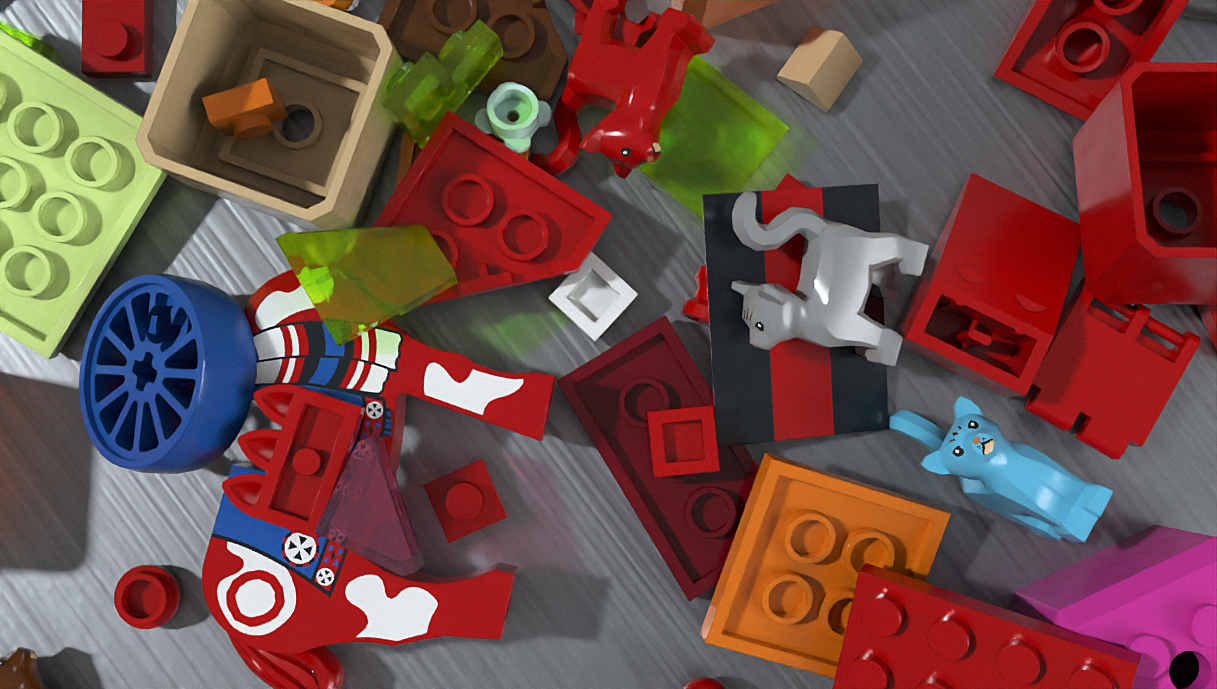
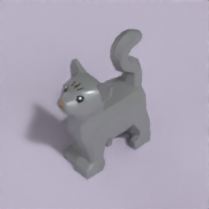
M752 191L743 192L736 200L732 211L733 230L742 244L755 251L772 250L779 248L795 234H801L805 237L800 280L795 294L777 283L732 281L731 289L744 296L742 318L750 328L749 343L758 349L770 350L779 342L796 337L820 347L855 346L856 354L867 358V361L877 365L895 366L903 337L872 320L863 311L870 290L872 295L897 301L899 291L895 287L894 267L899 265L901 274L921 276L929 245L895 233L865 232L846 224L824 219L808 208L790 207L777 215L771 222L763 225L756 220L757 195Z

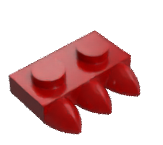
M276 384L261 388L253 394L258 407L271 421L282 426L281 430L258 429L239 436L237 442L246 457L257 467L266 471V474H241L223 481L221 486L231 503L250 517L317 539L322 537L366 407L304 386Z

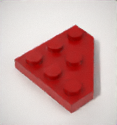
M447 110L341 274L399 311L579 272L613 219V214Z

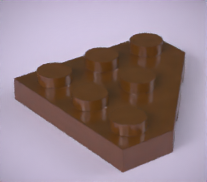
M387 0L377 21V24L384 27L404 62L487 97H490L492 92L502 83L515 82L530 89L538 101H545L551 106L569 65L568 56L559 34L556 32L545 5V0Z

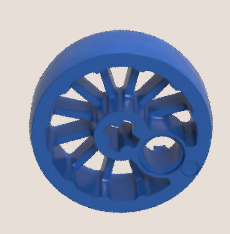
M151 274L135 277L118 287L109 296L98 311L88 332L79 373V399L84 425L93 445L105 459L119 467L140 473L180 474L207 467L229 449L247 418L256 381L255 344L249 322L243 310L228 293L218 287L201 280L170 274Z

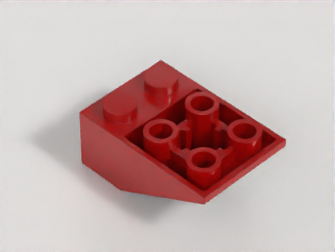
M970 173L895 329V332L903 337L901 348L1002 397L1026 396L1055 335L1081 245L1080 224L974 173Z

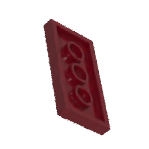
M664 315L556 382L690 602L718 584L759 468L745 445L717 448L720 471L653 477L647 412L713 405L714 410L713 392L668 318Z

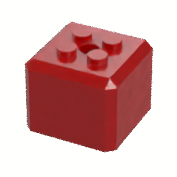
M1135 62L1119 78L1072 139L1085 287L1103 304L1217 305V63ZM1165 201L1173 202L1182 208L1187 216V226L1177 228L1167 224L1159 213V203Z

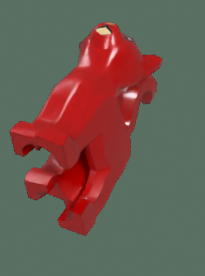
M593 0L591 10L584 22L580 43L568 67L567 85L558 99L553 113L555 128L559 138L558 145L548 154L532 153L529 161L550 175L555 176L561 175L572 168L579 158L580 150L586 153H602L608 160L613 162L615 174L623 179H626L632 169H636L647 162L656 161L661 156L659 143L661 123L680 98L687 65L694 55L708 53L715 42V39L697 19L689 13L668 7L661 16L651 12L649 16H646L637 24L619 14L623 12L627 0ZM589 106L613 110L582 139L577 122L580 112Z

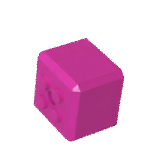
M1153 525L1014 591L1008 608L1010 611L1142 654L1132 689H1217V537ZM1192 651L1199 662L1198 676L1192 684L1183 688H1176L1170 679V664L1178 654Z

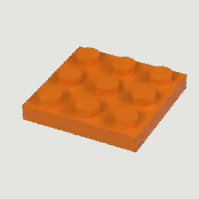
M765 452L700 630L704 642L835 679L856 582L861 568L866 563L926 582L951 513L943 507Z

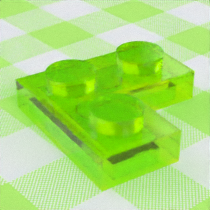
M478 19L468 32L460 29L449 38L441 49L438 60L426 51L416 64L411 61L405 63L390 79L385 90L388 97L382 105L401 132L419 148L423 149L447 110L454 113L502 57L504 52L499 35Z

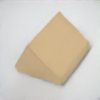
M812 26L783 66L776 79L827 113L863 60L845 33Z

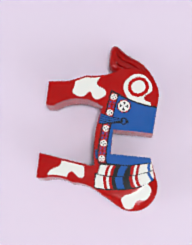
M305 267L292 269L273 277L252 295L243 311L249 322L255 344L256 381L254 392L276 384L304 386L366 407L322 537L315 539L250 517L234 506L225 492L223 493L202 568V589L211 614L227 632L234 648L248 668L273 689H342L345 667L325 645L370 642L395 646L440 636L501 640L506 628L518 566L498 562L480 570L458 575H430L404 568L372 549L370 545L382 521L395 482L402 449L406 397L408 395L543 441L557 377L539 372L506 373L495 371L476 363L461 353L446 352L430 347L407 332L349 282L330 271ZM251 462L232 464L228 479L241 474L255 473L265 475L266 471Z

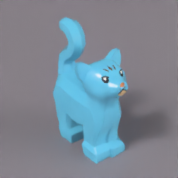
M958 397L953 405L955 422L948 433L932 422L908 410L901 409L889 417L890 429L919 442L930 452L920 463L927 471L938 475L953 474L959 476L963 493L969 498L997 514L1027 527L1035 535L1049 541H1057L1063 537L1072 543H1085L1098 517H1101L1114 492L1106 487L1081 480L1031 446L1005 439L999 425L983 416L979 407L964 397Z

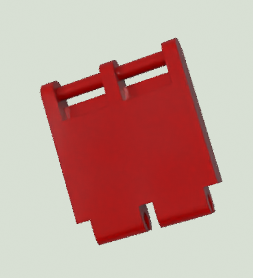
M1084 276L1059 318L1054 338L1030 386L1033 391L1024 409L1062 431H1069L1078 415L1081 416L1082 420L1075 431L1074 438L1112 460L1114 458L1119 460L1128 445L1143 446L1196 352L1201 338L1190 331L1180 334L1149 316L1151 309L1143 304H1134L1133 306L1130 304H1104L1125 316L1123 322L1090 304L1093 298L1099 302L1101 301L1086 289ZM1143 327L1174 344L1173 349H1168L1140 331Z

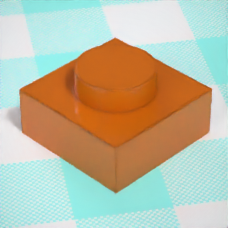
M267 78L202 98L209 123L227 137L234 135L235 139L238 140L265 135L273 130V122L289 118L282 94Z

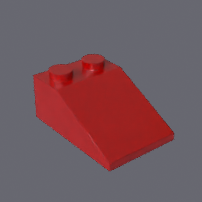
M1030 0L993 72V76L1086 122L1119 78L1135 62L1151 61L1189 0Z

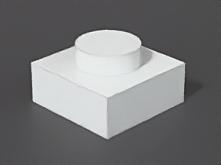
M591 251L579 272L570 274L549 296V300L596 342L638 297V293Z

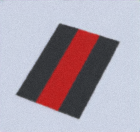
M878 184L752 191L757 195L756 220L763 225L771 222L777 215L788 208L797 207L811 209L824 219L846 224L865 232H880ZM743 192L702 195L717 448L889 429L887 366L867 361V358L856 354L855 346L820 347L796 337L779 342L770 350H761L749 343L750 328L742 318L744 296L731 289L732 281L777 283L795 294L800 280L805 237L801 234H795L777 249L755 251L742 244L733 230L732 211L736 200ZM870 290L863 313L885 326L884 300L881 297L872 295Z

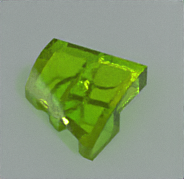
M423 224L284 233L275 238L316 311L339 347L396 314L401 316L457 283V276Z

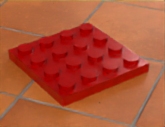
M866 563L858 574L832 689H1132L1142 654Z

